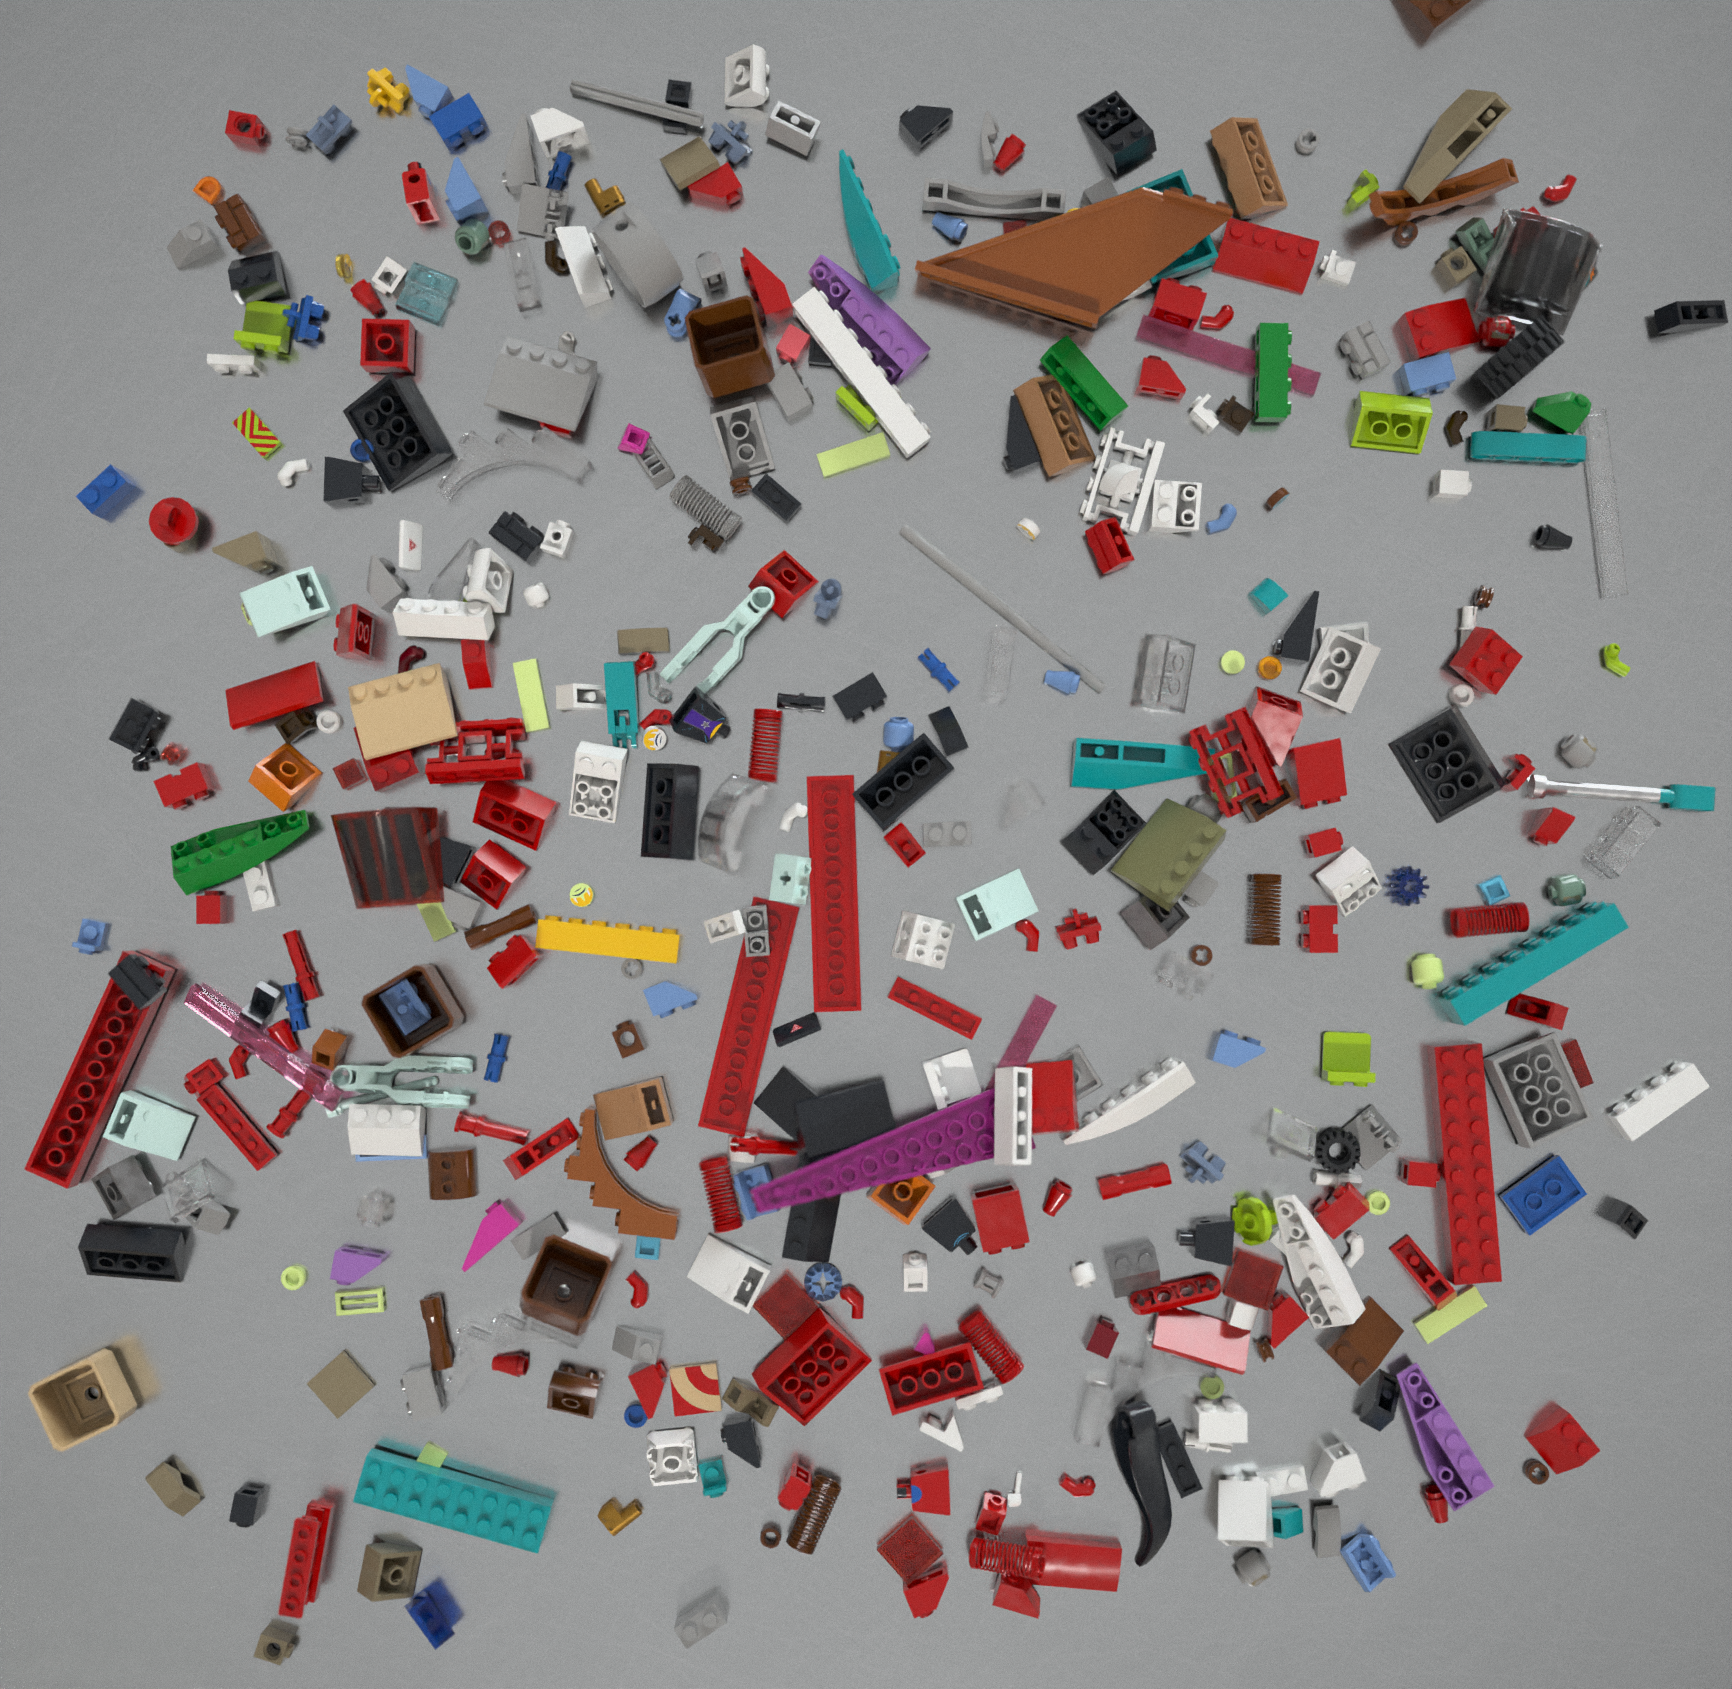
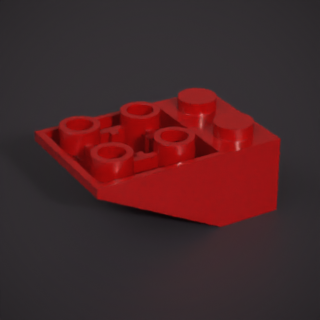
M746 247L742 248L743 257H740L741 267L745 278L750 277L747 280L752 298L754 300L758 299L755 304L761 321H765L767 328L794 319L792 304L785 284Z

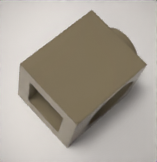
M1462 246L1456 250L1450 248L1440 255L1441 260L1436 264L1450 289L1469 278L1477 270ZM1450 262H1456L1459 265V270L1453 269Z
M1497 404L1490 409L1488 431L1522 432L1526 428L1528 421L1525 407Z
M267 1626L260 1635L253 1657L281 1666L286 1658L290 1659L295 1647V1644H292L294 1634ZM272 1643H277L281 1650L274 1649Z

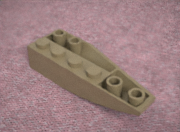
M1466 89L1439 116L1403 188L1420 204L1512 108L1496 92Z

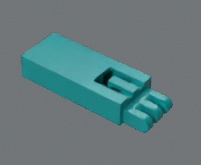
M635 661L605 662L604 676L608 734H612L613 746L619 747L618 740H622V748L628 749V739H631L632 748H637L639 719ZM618 710H628L629 725H626V716H619L618 718Z

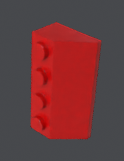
M1230 218L1229 222L1227 221L1223 227L1217 250L1219 256L1213 265L1212 271L1303 294L1314 265L1320 241Z
M971 1342L879 1368L892 1416L984 1389Z

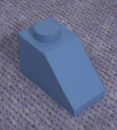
M407 64L405 70L413 99L419 108L418 111L429 118L430 115L447 106L453 95L449 87Z

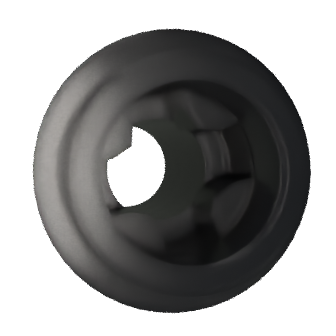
M1549 524L1545 526L1540 525L1534 536V542L1539 547L1568 550L1573 540L1572 536L1566 535Z

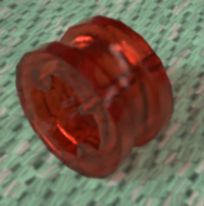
M498 220L489 225V235L494 243L501 245L509 241L511 232L505 222ZM501 227L505 234L502 237L499 235V238H497L494 231L497 228L500 230L499 228Z
M171 742L162 751L160 759L163 761L167 760V764L172 766L179 760L184 750L181 747L177 748L176 743Z

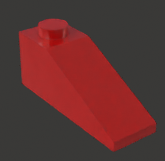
M566 1118L504 1159L503 1162L514 1179L517 1180L576 1141L579 1135L569 1119Z
M1409 1235L1390 1249L1438 1311L1457 1298L1456 1290Z

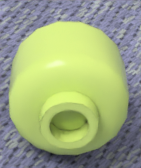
M1435 954L1418 955L1416 960L1411 963L1413 982L1417 985H1422V989L1437 988V984L1444 980L1442 960L1437 958Z

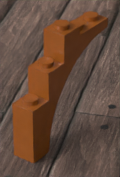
M1502 158L1468 173L1443 180L1420 204L1406 190L1375 191L1369 194L1371 201L1369 207L1372 214L1376 218L1384 219L1387 225L1399 226L1401 223L1412 220L1420 215L1433 216L1455 205H1471L1515 185L1519 181L1513 160Z
M587 1107L585 1112H581L579 1126H582L583 1130L582 1136H578L576 1150H580V1153H572L570 1158L565 1160L564 1172L568 1173L567 1179L595 1182V1185H591L589 1199L593 1200L592 1206L621 1209L620 1212L616 1213L615 1226L619 1227L618 1233L675 1240L679 1213L661 1209L643 1201L629 1191L616 1177L607 1163L600 1145L597 1129V1108Z

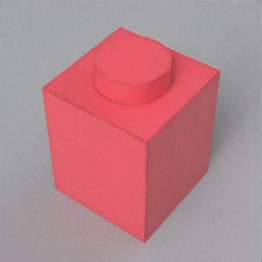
M789 324L776 347V352L779 355L778 358L786 364L788 362L791 364L792 362L797 365L810 344V335Z

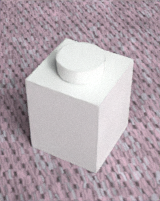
M1438 471L1434 477L1433 497L1462 499L1467 496L1472 488V479L1469 478V471Z

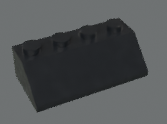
M922 733L852 795L884 832L955 771V768L926 734Z
M647 763L641 857L679 860L693 859L699 766Z
M841 1194L791 1206L782 1258L803 1262H829Z
M86 1225L78 1249L87 1275L181 1283L185 1255V1242L182 1231L173 1229L159 1230L149 1227L135 1228L125 1225Z

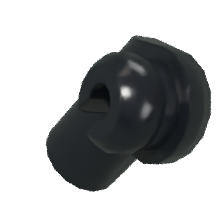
M152 747L133 757L131 762L133 770L136 772L145 771V763L158 758L159 750Z

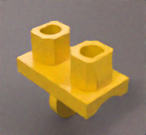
M383 68L378 72L374 69L368 71L367 93L371 95L369 103L373 107L381 104L386 108L389 105L398 114L403 111V104L409 97V88L404 83H399L396 87H393L391 85L393 75L387 68Z

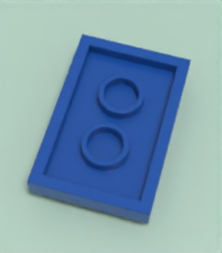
M1556 1154L1502 1193L1500 1198L1526 1234L1530 1236L1587 1195V1193L1562 1158Z

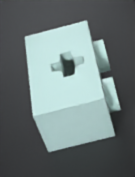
M775 853L769 900L806 905L812 858Z

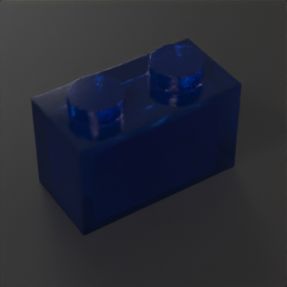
M422 1591L404 1606L435 1650L455 1634L425 1591Z

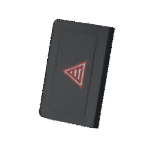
M813 1012L774 1028L773 1035L777 1047H782L820 1031L822 1026L817 1014Z

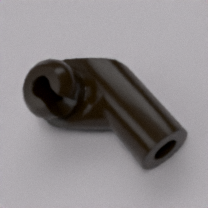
M546 241V265L557 273H564L568 268L567 260L557 255L555 241Z
M1457 410L1452 413L1446 424V430L1452 446L1464 442L1460 428L1468 420V414L1463 410Z

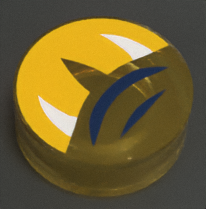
M338 254L335 260L337 274L340 278H350L352 276L351 258L348 254Z

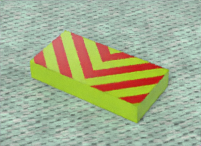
M250 407L232 422L264 459L282 445L280 440Z

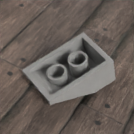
M755 395L710 407V416L730 481L775 469Z

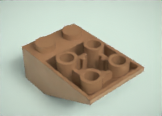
M662 1077L593 1095L605 1141L670 1126L674 1122Z

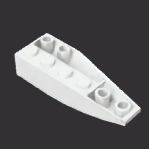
M1171 1057L1160 1064V1070L1155 1073L1153 1071L1148 1072L1141 1078L1142 1082L1135 1087L1132 1084L1121 1092L1123 1095L1120 1098L1108 1100L1102 1105L1104 1109L1097 1114L1091 1112L1082 1119L1084 1123L1079 1125V1132L1063 1133L1065 1136L1061 1138L1065 1145L1090 1140L1117 1131L1157 1111L1196 1083L1186 1064L1178 1058L1173 1060Z
M1295 1195L1275 1198L1273 1204L1294 1288L1314 1329L1353 1324L1366 1309L1336 1249L1311 1213Z

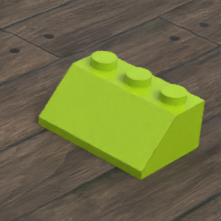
M1359 391L1354 409L1351 446L1421 453L1433 415L1430 398Z

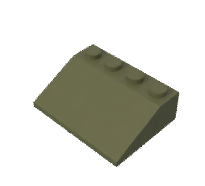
M1167 798L1117 861L1111 872L1169 912L1225 840L1227 830L1208 817Z

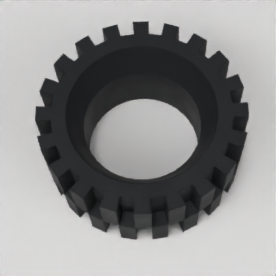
M1541 315L1474 373L1498 399L1557 350L1565 341Z

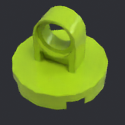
M1255 1197L1240 1199L1238 1206L1233 1208L1232 1211L1236 1234L1240 1233L1244 1238L1242 1241L1250 1246L1265 1243L1272 1233V1225L1278 1224L1275 1210H1268L1267 1206Z

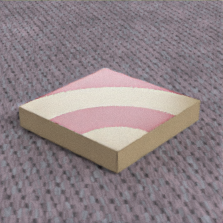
M717 1362L669 1368L675 1417L722 1411Z

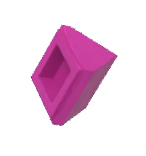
M926 1328L921 1331L914 1343V1350L924 1354L935 1352L931 1336Z

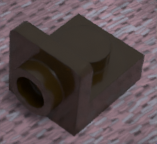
M1233 395L1229 401L1224 399L1217 411L1220 412L1217 420L1238 434H1241L1254 413L1236 402L1237 397Z
M703 524L699 528L695 527L688 536L690 539L688 544L693 549L701 538L704 539L702 543L712 551L716 548L721 552L726 545L724 540Z
M307 707L291 711L275 724L287 745L295 742L307 731L318 727L313 713Z

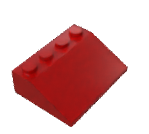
M819 1308L752 1373V1376L758 1388L805 1427L872 1359L829 1315Z

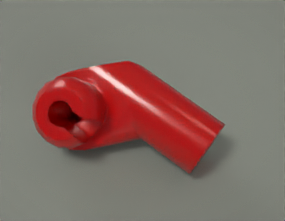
M1566 175L1560 186H1555L1554 188L1551 186L1547 187L1544 192L1545 199H1550L1551 202L1567 199L1577 178L1572 175Z
M633 1271L625 1280L634 1288L633 1298L630 1300L631 1305L634 1308H640L647 1302L648 1286Z

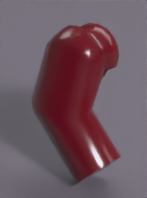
M411 645L401 653L398 674L410 671L411 662L415 659L423 658V648Z

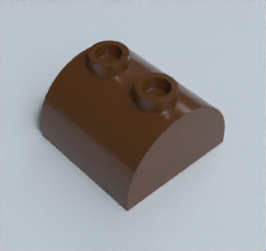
M476 1148L427 1151L429 1199L456 1200L478 1195Z
M562 1367L561 1371L555 1369L548 1387L547 1408L593 1419L602 1381L598 1380V1376L594 1373L588 1372L584 1376L576 1375L575 1370L569 1367Z

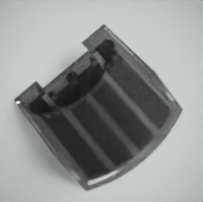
M1503 208L1474 307V313L1495 319L1498 316H1507L1511 320L1531 324L1542 315L1559 335H1564L1603 245L1593 231L1537 213Z

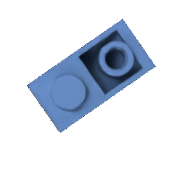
M664 981L643 990L653 1017L659 1015L660 1018H664L674 1014L672 1009L679 1006L682 1007V1010L696 1005L694 1000L699 998L698 993L670 981Z
M1224 1030V1034L1217 1032L1209 1059L1236 1068L1265 1053L1266 1048L1260 1046L1261 1041L1250 1037H1247L1246 1041L1237 1039V1033Z

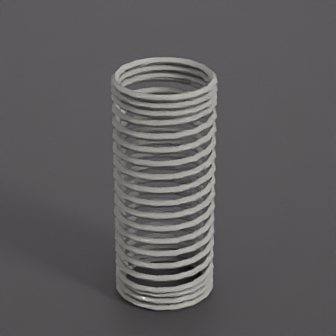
M688 475L683 476L671 491L669 499L675 502V504H679V507L685 509V512H689L690 515L692 514V517H695L696 520L699 519V522H702L705 527H709V530H712V532H715L716 535H719L721 539L726 541L735 532L742 521V517L736 514V512L732 513V509L729 510L726 504L719 502V499L712 497V494L709 495V491L706 492V489H703L702 486L699 487V484H696V481H693Z

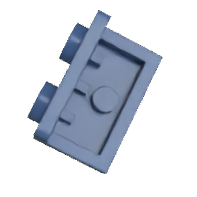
M406 978L378 996L403 1037L431 1019L429 1006L426 1002H421L417 996L419 993L413 982H408Z
M768 1164L745 1169L734 1175V1187L739 1193L741 1210L747 1221L757 1216L781 1210L780 1208L758 1213L750 1193V1189L772 1180Z
M1358 1534L1340 1550L1364 1592H1371L1385 1578L1393 1579L1396 1576L1391 1561L1384 1555L1379 1541L1371 1534Z

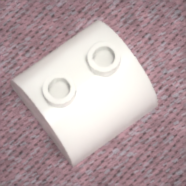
M753 44L725 58L724 104L746 108L759 106L767 100L769 89L766 87V77L769 74V65L766 64L765 49Z
M491 548L477 550L474 554L472 565H469L467 569L469 582L468 586L463 588L464 598L467 602L490 603L492 612L503 613L506 610L513 570Z

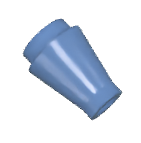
M937 212L932 220V225L937 227L952 241L957 240L960 242L968 230V224L964 223V219Z
M1047 670L1044 683L1067 694H1076L1080 675L1070 671Z

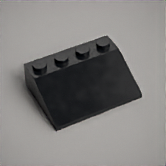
M390 372L343 410L388 491H393L434 468L453 454L407 372ZM365 439L369 440L373 445L374 453L369 448Z
M1456 703L1389 743L1438 823L1496 793L1505 785L1504 780Z
M883 1080L793 1102L801 1168L896 1129Z

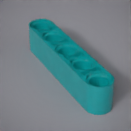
M1476 431L1471 433L1470 457L1475 459L1580 463L1586 461L1587 437L1565 434Z

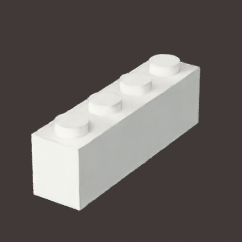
M405 598L399 600L392 612L399 636L489 640L495 628L491 604L478 601L459 602L456 600L439 601Z
M1680 1061L1670 1068L1671 1071L1665 1076L1660 1075L1651 1081L1652 1085L1648 1088L1636 1091L1632 1094L1633 1098L1626 1103L1622 1102L1613 1108L1614 1112L1609 1114L1608 1117L1624 1139L1634 1141L1710 1087L1693 1063Z
M995 1068L994 1165H1031L1032 1068Z

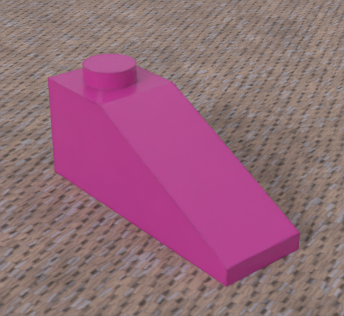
M505 1200L500 1205L495 1202L485 1210L488 1215L482 1219L462 1266L464 1272L522 1223V1220Z

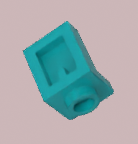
M722 1457L699 1462L703 1496L710 1495V1498L722 1496L728 1488Z

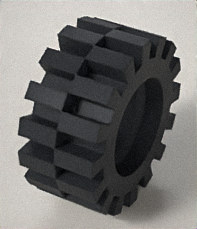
M1333 1128L1331 1132L1327 1130L1324 1136L1321 1135L1317 1143L1318 1161L1330 1173L1336 1171L1337 1174H1341L1344 1171L1346 1174L1349 1172V1169L1353 1170L1356 1167V1163L1358 1164L1360 1161L1361 1151L1358 1139L1352 1135V1132H1345L1343 1128H1340V1130ZM1333 1144H1344L1348 1148L1346 1157L1343 1159L1333 1158L1329 1153V1149Z

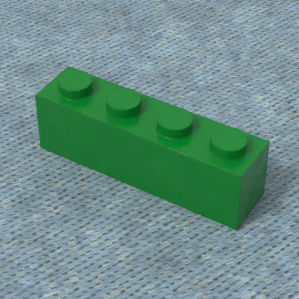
M1259 323L1256 327L1255 422H1283L1287 415L1291 414V401H1288V392L1291 391L1292 380L1288 378V368H1291L1292 355L1288 354V345H1291L1292 331L1288 330V323Z
M1068 335L1052 345L1041 357L1040 361L1100 431L1116 420L1128 407L1127 403Z

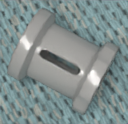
M983 1268L977 1276L973 1287L988 1292L995 1299L1002 1288L1004 1280L991 1276Z

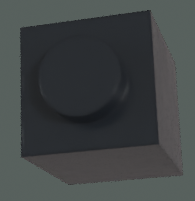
M245 1487L239 1488L234 1493L229 1522L236 1523L237 1526L243 1528L253 1526L260 1517L264 1491Z

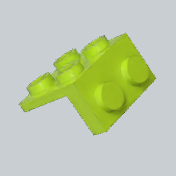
M262 301L246 303L243 330H235L233 340L245 350L254 351L255 349H262L272 354H278V352L288 353L292 327L287 326L288 318L284 317L282 312L283 309L290 310L291 306Z
M1325 1032L1323 1034L1322 1079L1330 1081L1329 1085L1344 1086V1082H1353V1086L1368 1087V1083H1375L1376 1073L1370 1072L1371 1036L1367 1033Z

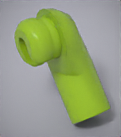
M1612 643L1606 646L1603 651L1605 665L1610 670L1625 677L1629 673L1630 667L1619 661L1618 654L1621 649L1619 645Z

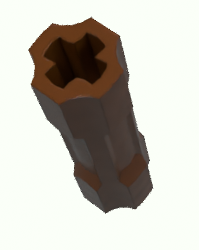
M528 904L489 924H482L464 932L468 946L471 950H475L491 943L493 939L514 930L524 929L538 923L533 908Z
M441 1295L421 1299L420 1306L427 1328L432 1370L440 1371L454 1366L446 1335Z

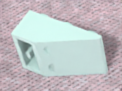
M312 566L290 572L239 593L258 638L322 618L331 610Z
M1016 869L955 898L975 941L1039 911L1020 869Z
M129 1090L120 1094L103 1137L126 1147L178 1161L196 1117Z

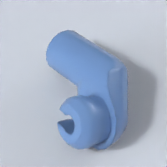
M1230 503L1223 505L1220 518L1206 523L1208 532L1213 533L1228 529L1237 516L1236 508Z

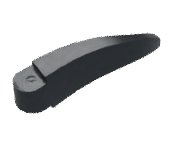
M1144 1400L1118 1407L1115 1412V1426L1111 1428L1114 1453L1120 1472L1142 1514L1145 1529L1144 1543L1135 1561L1139 1567L1147 1564L1158 1553L1168 1537L1172 1521L1171 1500L1160 1454V1426L1156 1425V1415L1152 1406Z

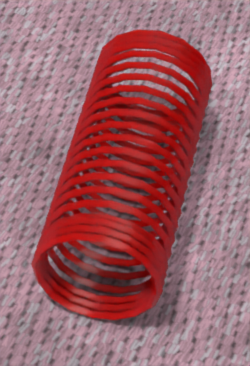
M753 709L754 719L752 721L754 724L752 726L754 728H752V731L754 732L751 733L753 735L751 739L753 740L750 741L752 743L750 745L752 748L750 752L753 753L749 754L752 757L749 758L751 761L748 762L750 770H748L747 779L776 782V774L759 772L777 773V770L760 769H777V766L756 763L779 764L778 762L757 760H779L774 757L758 756H779L777 753L760 752H779V749L756 746L779 748V745L757 742L781 743L780 741L758 739H781L776 736L759 735H781L779 732L760 731H781V729L757 725L781 727V724L758 721L781 723L782 720L776 719H782L783 712L772 709Z
M1524 902L1492 906L1484 905L1471 908H1453L1450 919L1452 932L1456 938H1466L1467 936L1471 937V935L1475 937V935L1487 936L1488 934L1496 935V933H1517V931L1520 933L1527 932L1530 924L1528 908Z
M727 1156L712 1158L698 1164L699 1171H706L700 1175H707L701 1179L705 1180L702 1182L706 1184L704 1188H708L704 1192H709L705 1196H710L706 1200H712L707 1204L710 1205L708 1207L711 1209L709 1212L713 1213L710 1216L714 1217L711 1221H715L712 1223L714 1225V1233L728 1232L743 1226L742 1218H740L741 1214H739V1206L737 1205L738 1202L736 1201L737 1198L735 1197L736 1193H734L735 1189H733L734 1185H732L731 1173L729 1172L730 1168H728Z
M977 1310L959 1324L958 1330L961 1334H964L963 1337H966L967 1341L971 1342L974 1351L977 1350L976 1353L979 1354V1357H982L984 1364L990 1367L992 1374L998 1377L999 1383L1006 1384L1023 1370L1024 1364L1020 1359H1017L1018 1357L1015 1355V1352H1012L1010 1346L1007 1345V1342H1004L999 1332H996L997 1330L994 1329L991 1322H988L989 1320L986 1319V1315L981 1310ZM1006 1361H1008V1362H1007L1006 1364H1004L1000 1369H998L1003 1363H1005Z
M975 1537L972 1540L969 1550V1565L971 1569H984V1571L1017 1575V1577L1025 1576V1578L1029 1577L1035 1580H1040L1044 1574L1046 1563L1044 1548L1036 1547L1034 1549L1033 1546L1030 1548L1021 1544L1001 1543V1541L997 1542V1540L993 1542V1540L989 1541V1539L985 1540L980 1537Z

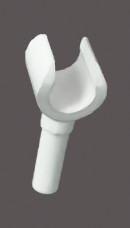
M1017 1472L1015 1493L1007 1494L1009 1507H1018L1021 1504L1020 1488L1023 1473Z

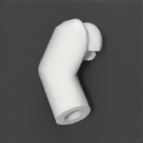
M796 802L784 811L779 829L790 832L794 818L806 816L807 806Z

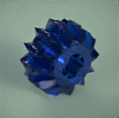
M1407 866L1405 871L1402 868H1398V875L1391 874L1390 878L1395 882L1388 883L1387 886L1394 888V891L1390 892L1389 895L1391 897L1397 896L1396 903L1401 904L1404 901L1405 906H1410L1412 902L1419 904V897H1427L1426 893L1422 891L1423 889H1429V885H1423V882L1427 880V876H1420V869L1413 871L1412 866ZM1407 882L1412 883V886L1409 887L1410 890H1405Z

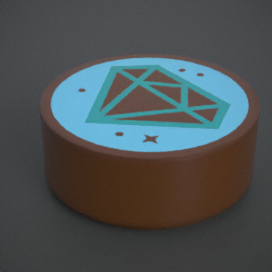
M1281 487L1267 499L1266 504L1271 509H1274L1290 493L1284 487Z

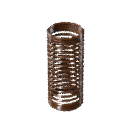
M1252 874L1251 881L1257 883L1251 884L1255 886L1251 888V890L1255 891L1251 892V894L1262 896H1251L1252 899L1260 900L1250 901L1251 903H1257L1251 905V907H1255L1251 911L1259 912L1251 913L1250 915L1262 917L1250 918L1251 920H1260L1250 922L1251 924H1257L1250 926L1257 929L1250 930V932L1265 934H1250L1251 945H1280L1281 938L1277 937L1280 933L1275 931H1280L1281 929L1272 927L1281 926L1280 924H1274L1281 922L1276 920L1281 918V916L1276 915L1281 914V912L1269 910H1281L1280 907H1272L1282 905L1281 903H1274L1281 901V899H1277L1281 895L1268 893L1282 892L1280 890H1269L1282 888L1281 886H1272L1282 884L1281 874Z
M822 1475L814 1476L811 1490L806 1499H804V1503L800 1507L801 1510L795 1519L796 1522L793 1523L794 1526H792V1530H790V1534H788L786 1543L791 1548L803 1554H814L820 1535H822L825 1524L831 1515L830 1512H832V1508L836 1504L835 1500H837V1496H839L842 1490L837 1482Z

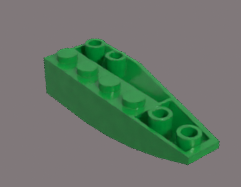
M306 810L213 829L172 845L173 878L187 896L231 879L257 866L284 849L309 829Z

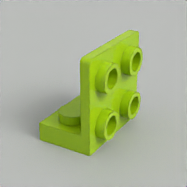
M850 384L846 388L841 386L835 392L836 399L868 431L878 423L874 411L864 404Z

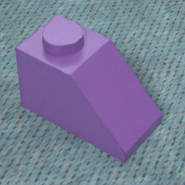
M340 1247L334 1253L330 1279L337 1280L336 1283L340 1285H351V1283L356 1282L383 1263L387 1255Z

